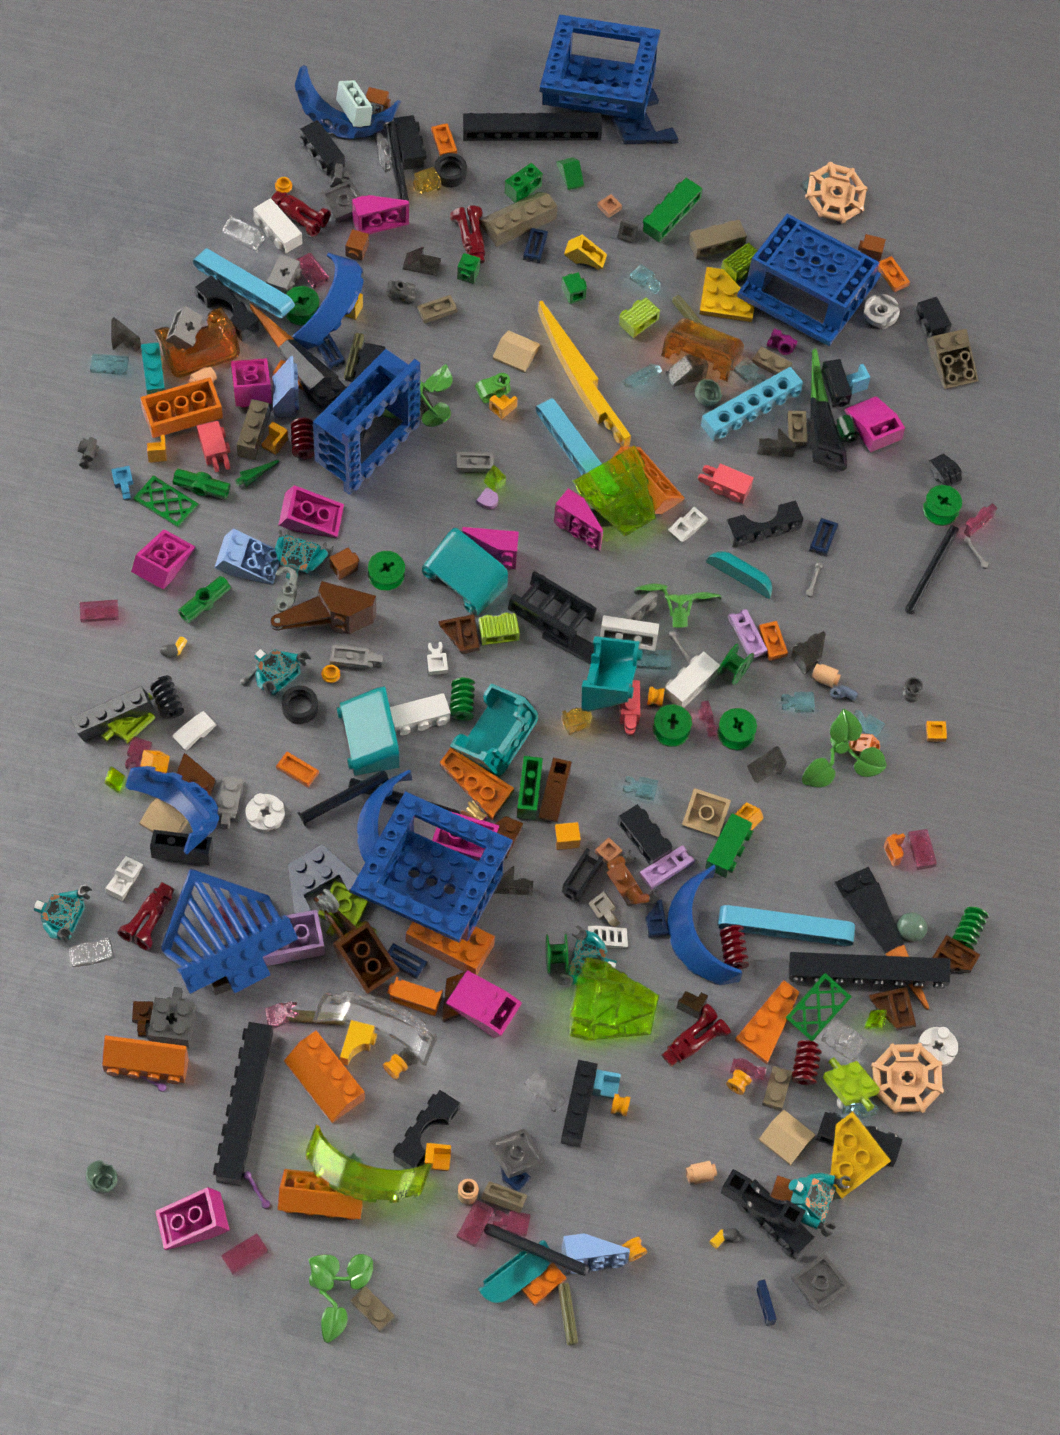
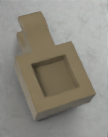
M602 892L589 902V905L600 920L605 917L613 927L621 924L612 912L617 908L606 892Z

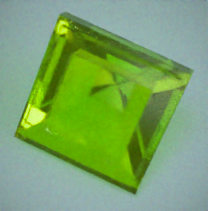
M110 766L104 784L119 793L125 775Z
M885 1009L871 1010L864 1028L879 1029L884 1027L887 1011Z

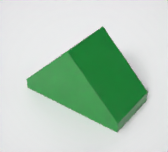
M571 157L556 161L567 190L584 186L580 161Z

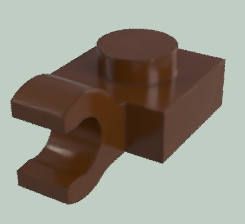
M133 1001L132 1022L137 1023L138 1036H146L147 1023H150L153 1001Z

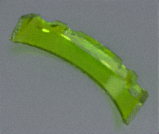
M316 1124L305 1151L306 1160H309L314 1168L313 1173L318 1178L322 1177L329 1182V1187L355 1199L374 1203L377 1200H388L389 1203H398L404 1198L420 1196L427 1184L432 1166L431 1164H425L411 1169L392 1170L357 1162L335 1149L324 1137L320 1126Z

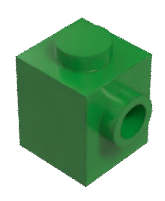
M463 253L457 266V279L474 284L480 271V258Z
M579 272L562 277L561 288L569 304L586 299L587 284L585 279L581 278Z

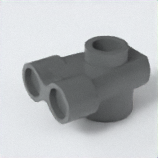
M390 280L386 294L391 300H397L400 297L406 302L413 303L416 286L409 282L404 283L400 280Z
M89 437L88 440L82 438L77 452L83 453L79 466L83 469L89 468L90 462L93 461L94 456L97 455L99 446L96 445L97 439Z

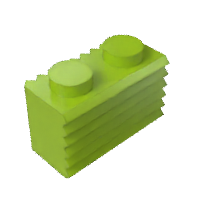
M748 242L724 259L721 269H724L736 283L740 279L744 280L748 276L751 260L758 250Z
M647 297L637 300L632 308L629 310L625 309L620 313L619 325L632 338H635L643 330L659 320L660 309L650 302Z
M506 612L494 617L492 615H485L479 618L478 628L481 645L519 641L520 633L515 613Z

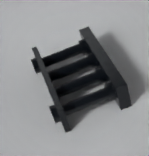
M533 571L530 580L531 587L522 597L514 593L510 597L507 610L515 613L568 647H571L575 642L577 634L575 629L585 618L592 622L597 608L549 580L544 575ZM537 590H540L547 596L536 607L528 601ZM555 599L563 605L551 616L544 612V610ZM570 608L578 613V615L567 626L559 620Z

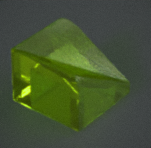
M493 465L486 475L484 483L497 493L505 487L506 476Z

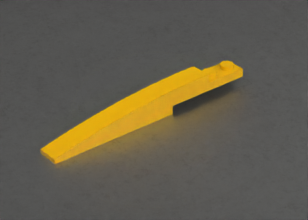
M542 300L539 301L538 313L563 369L597 424L604 422L605 427L612 431L617 443H620L622 446H629L631 435L599 392L598 377Z

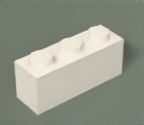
M271 198L253 208L255 224L262 227L265 235L274 241L278 249H281L286 254L302 244V233Z
M603 615L600 637L639 641L640 649L655 651L659 624Z
M704 651L699 656H694L687 668L683 667L674 680L671 679L667 682L664 697L671 703L684 708L717 676L720 665Z
M444 693L390 707L396 736L407 735L416 730L423 731L431 726H442L450 722L451 713Z

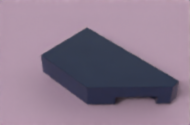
M662 899L657 901L654 908L645 917L648 938L668 935Z
M500 1165L502 1182L512 1190L520 1192L531 1179V1176L526 1172L508 1178Z

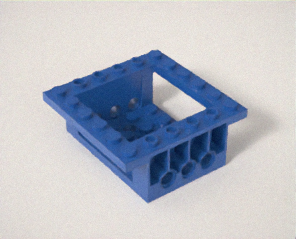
M559 15L539 92H542V105L644 120L656 72L657 46L661 30ZM573 33L640 43L635 64L572 54Z
M787 213L753 256L747 281L739 290L737 297L830 346L880 279L881 273L877 272L880 262ZM800 252L804 254V256H798L796 253ZM812 261H817L820 264H813ZM832 269V270H834L835 272H834V273H830V272H828L827 270ZM777 276L829 304L824 323L763 292V290L773 277Z
M385 349L313 421L315 461L343 481L344 492L350 495L353 491L358 490L362 481L365 478L368 479L372 475L373 470L377 466H381L385 458L389 454H393L397 446L408 438L409 433L419 427L421 371L418 360L414 359L410 364H407ZM387 409L403 422L361 464L360 433L363 429L367 430L372 425V420L376 416L380 417L384 410Z
M405 791L352 885L350 893L458 943L461 939L468 942L503 876L504 858L513 840ZM416 817L482 847L485 851L480 860L476 861L414 832V818ZM415 870L420 875L417 878H411L408 875L409 872ZM432 878L437 881V884L429 886L426 881ZM446 887H453L455 892L453 894H446L444 889Z

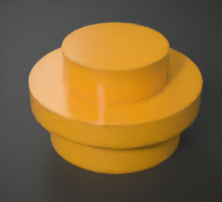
M280 177L275 182V189L282 193H289L292 190V182L287 177Z
M335 665L325 666L321 672L322 679L327 683L337 682L340 678L339 668Z

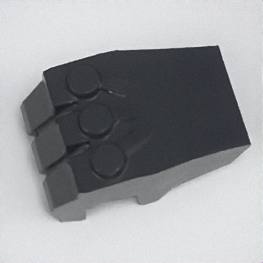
M944 453L929 460V467L936 481L940 480L942 485L951 487L961 483L962 470L954 460Z

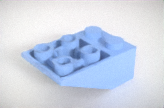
M290 356L272 377L274 418L296 417V410H299L297 363L293 361V356Z
M233 528L224 536L214 568L231 576L272 585L280 562L277 559L275 548Z
M585 1233L563 1236L562 1242L563 1255L587 1264L592 1271H600L607 1266H612V1268L623 1267L624 1264H627L630 1249ZM565 1268V1272H571V1274H577V1273H575V1272H573V1271H570V1270H568V1269Z

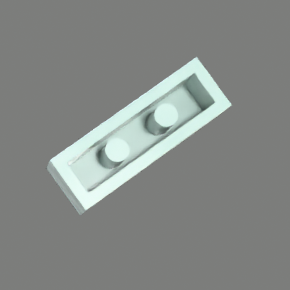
M339 81L336 100L354 127L370 126L373 107L356 81Z

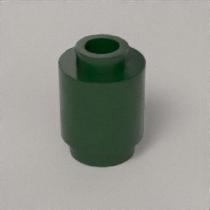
M850 415L839 417L836 421V426L842 440L848 443L856 441L860 433L853 418Z

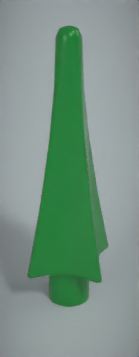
M274 460L262 466L241 471L240 477L235 480L236 485L244 484L247 488L280 461Z

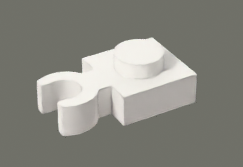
M439 642L437 649H433L432 644L429 643L428 652L431 654L427 655L429 675L448 673L446 653H442V643Z

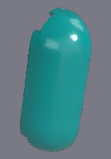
M726 551L715 552L707 558L706 563L770 599L772 582L761 570Z
M545 1240L539 1242L540 1245L549 1248ZM522 1250L482 1281L484 1286L479 1287L478 1290L490 1302H504L541 1275L547 1269L550 1262Z

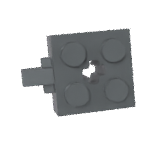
M174 987L172 998L155 997L148 1031L149 1041L182 1045L190 1049L196 1017L195 1002H188L182 999V988Z

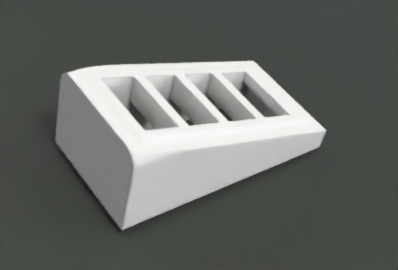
M588 926L587 930L596 933L601 939L602 935L606 934V941H603L606 946L605 948H628L627 928ZM610 934L614 935V942L610 941ZM618 934H621L622 942H618Z

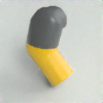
M180 636L175 644L162 646L160 653L166 657L179 656L187 643V639Z
M735 1228L721 1229L709 1243L717 1249L725 1240H731L733 1243L739 1242L741 1235Z

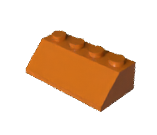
M621 446L608 462L612 466V470L621 476L623 483L634 491L635 497L646 505L647 511L651 514H663L685 499L641 447Z
M317 1030L301 1040L284 1059L285 1064L331 1123L365 1100L364 1090Z
M105 1035L102 1066L104 1072L108 1075L118 1076L121 1074L127 1075V1077L132 1079L144 1076L154 1082L166 1080L171 1084L185 1083L189 1063L186 1046Z
M284 1169L279 1187L278 1210L285 1213L298 1212L305 1215H324L328 1218L361 1219L366 1178L354 1177L343 1179L335 1174Z

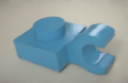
M130 466L111 469L115 488L121 487L123 500L131 499L129 485H133Z

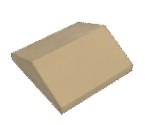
M508 330L500 339L493 355V360L525 373L541 344Z
M694 788L682 825L719 837L731 800Z
M156 798L149 805L139 824L151 832L153 830L181 833L188 824V820L173 806Z
M783 1110L770 1123L759 1138V1141L791 1166L816 1134Z

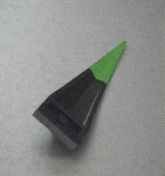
M815 348L812 350L810 449L812 450L813 463L844 471L847 469L846 450L831 412L818 353Z

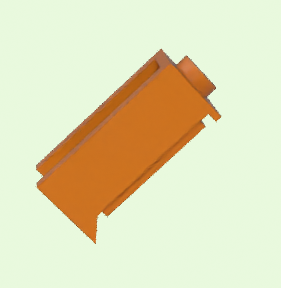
M396 977L395 982L390 983L387 994H390V1002L435 1017L443 997V990L435 993V990L402 979L399 981L398 977Z

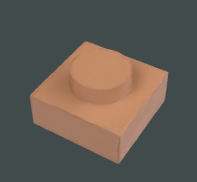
M612 194L597 204V207L608 218L622 210V205Z
M607 838L595 849V854L604 857L603 861L608 864L612 859L619 857L623 850L610 838Z

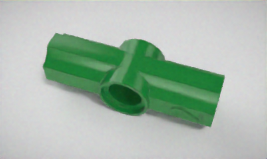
M179 468L175 471L172 481L173 485L190 489L198 496H205L207 494L221 499L228 497L231 487L230 483L213 479L208 473L198 472L196 474Z
M219 576L207 587L198 589L195 596L178 609V614L185 622L190 623L203 611L210 610L213 607V603L231 589V585L224 577Z

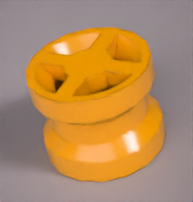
M649 686L647 705L657 704L658 707H662L665 688L655 689Z
M397 1054L392 1055L391 1060L383 1064L384 1070L395 1080L399 1078V1074L402 1071L405 1072L408 1069L405 1061Z
M736 1069L733 1072L732 1079H728L726 1085L733 1092L743 1095L745 1087L750 1085L752 1080L746 1073Z
M615 1093L611 1114L621 1113L622 1116L626 1117L631 1097H620L619 1094Z
M640 1237L632 1238L622 1245L630 1249L629 1262L635 1261L647 1254L646 1248L641 1245L642 1240Z

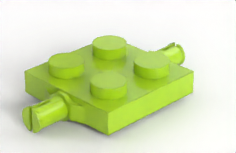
M148 693L152 701L154 698L152 695H150V693ZM150 712L139 718L126 717L115 720L107 725L108 730L101 735V738L107 742L113 735H116L128 744L155 719V715Z
M334 881L330 892L339 903L338 910L352 924L357 926L369 901L350 893L345 884ZM319 910L318 917L327 920ZM330 912L329 914L336 925L345 928ZM329 926L328 930L326 931V934L334 936L335 932L333 931L332 927Z
M835 1057L831 1058L828 1063L833 1067V1070L824 1073L823 1079L845 1107L854 1103H862L868 1112L871 1111L874 1105L870 1102L869 1098L879 1093L880 1088L858 1061L847 1065H840Z

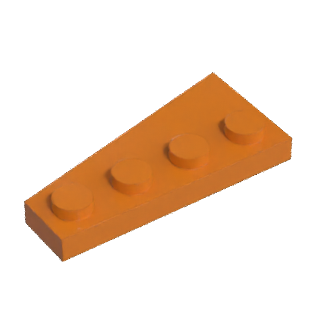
M452 748L448 750L440 761V766L492 820L514 792V787Z
M783 980L738 1034L735 1041L767 1065L787 1022L785 1017L793 1009L800 992Z

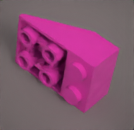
M877 396L844 409L846 414L853 418L860 433L859 435L870 452L902 440L905 431L903 423L898 415Z
M568 488L555 504L554 523L560 529L570 532L573 537L586 542L589 547L600 551L603 529L585 499Z
M467 970L445 1004L489 1036L496 1038L502 1036L522 1002L507 991Z

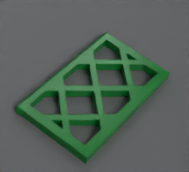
M154 475L133 498L136 502L177 528L198 506L197 502ZM156 481L162 485V488L151 489V485ZM166 491L178 495V498L167 499ZM163 492V500L153 501L152 493ZM143 494H150V501L145 502L140 497ZM181 501H187L192 505L189 508L182 509ZM179 502L180 509L169 511L168 503ZM165 504L166 511L161 512L154 505ZM172 514H181V518L178 521H175L169 516Z
M824 973L785 1018L810 1041H813L852 996ZM826 979L830 983L831 990L819 991V985ZM831 993V1005L820 1006V994ZM834 993L843 994L846 998L839 1005H835ZM811 994H816L817 1006L805 1007V1001ZM832 1008V1014L825 1021H821L820 1009ZM806 1009H817L818 1021H806ZM797 1010H802L803 1022H796L791 1018ZM806 1024H818V1029L812 1036L807 1032Z

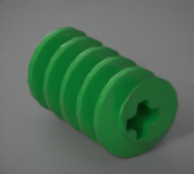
M457 678L451 683L450 715L457 720L468 721L474 718L472 714L474 712L472 707L474 700L472 699L475 697L473 693L475 687L472 685L475 684V681L470 678Z
M978 907L965 908L952 938L974 950L972 945H977V939L981 936L979 932L983 931V925L986 924L985 919L989 918V914Z

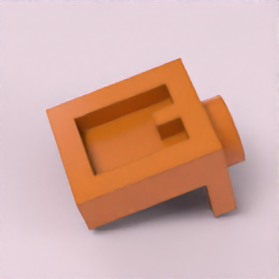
M861 734L857 740L850 741L849 747L855 754H861L864 749L870 747L880 750V741L872 734Z
M895 833L888 836L883 846L893 867L900 865L904 855L900 846L905 839L904 833L899 835Z

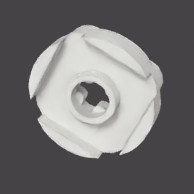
M882 294V296L877 297L873 295L865 303L863 317L873 326L884 330L897 321L900 312L898 303L889 295ZM877 309H884L885 311L884 313H880Z
M259 793L255 795L247 804L245 811L250 827L261 833H267L273 829L276 830L282 825L285 818L283 802L270 794ZM268 810L271 814L262 817L261 811Z
M946 1027L929 1028L919 1038L918 1042L922 1043V1046L938 1061H942V1067L952 1063L958 1053V1042ZM935 1043L942 1045L941 1051L933 1049ZM919 1054V1057L923 1062H925L926 1064L929 1063Z

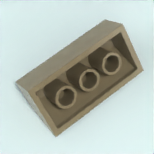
M537 192L480 219L479 223L495 246L498 247L530 232L531 228L536 229L557 219L558 206L548 193Z

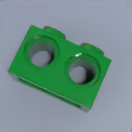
M533 163L528 164L505 180L504 193L514 203L524 199L542 186L543 173Z

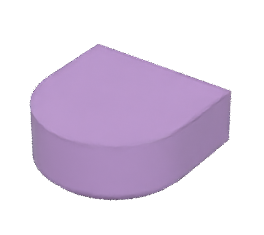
M486 487L476 500V504L485 509H493L498 505V495Z

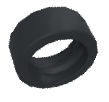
M454 153L439 156L434 164L435 180L444 187L452 188L461 185L467 176L466 161L463 157ZM445 165H455L461 169V172L454 176H448L443 174L440 169Z
M300 685L288 689L282 696L281 701L283 715L287 720L296 724L308 723L314 719L318 711V699L314 691ZM298 696L306 697L311 702V708L304 713H294L289 709V701Z

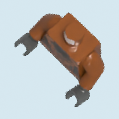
M631 850L608 862L607 868L609 871L606 873L628 906L648 902L655 904L662 897L656 894L658 892L657 889H652L649 894L643 893L625 866L636 859V857L632 858L630 856Z

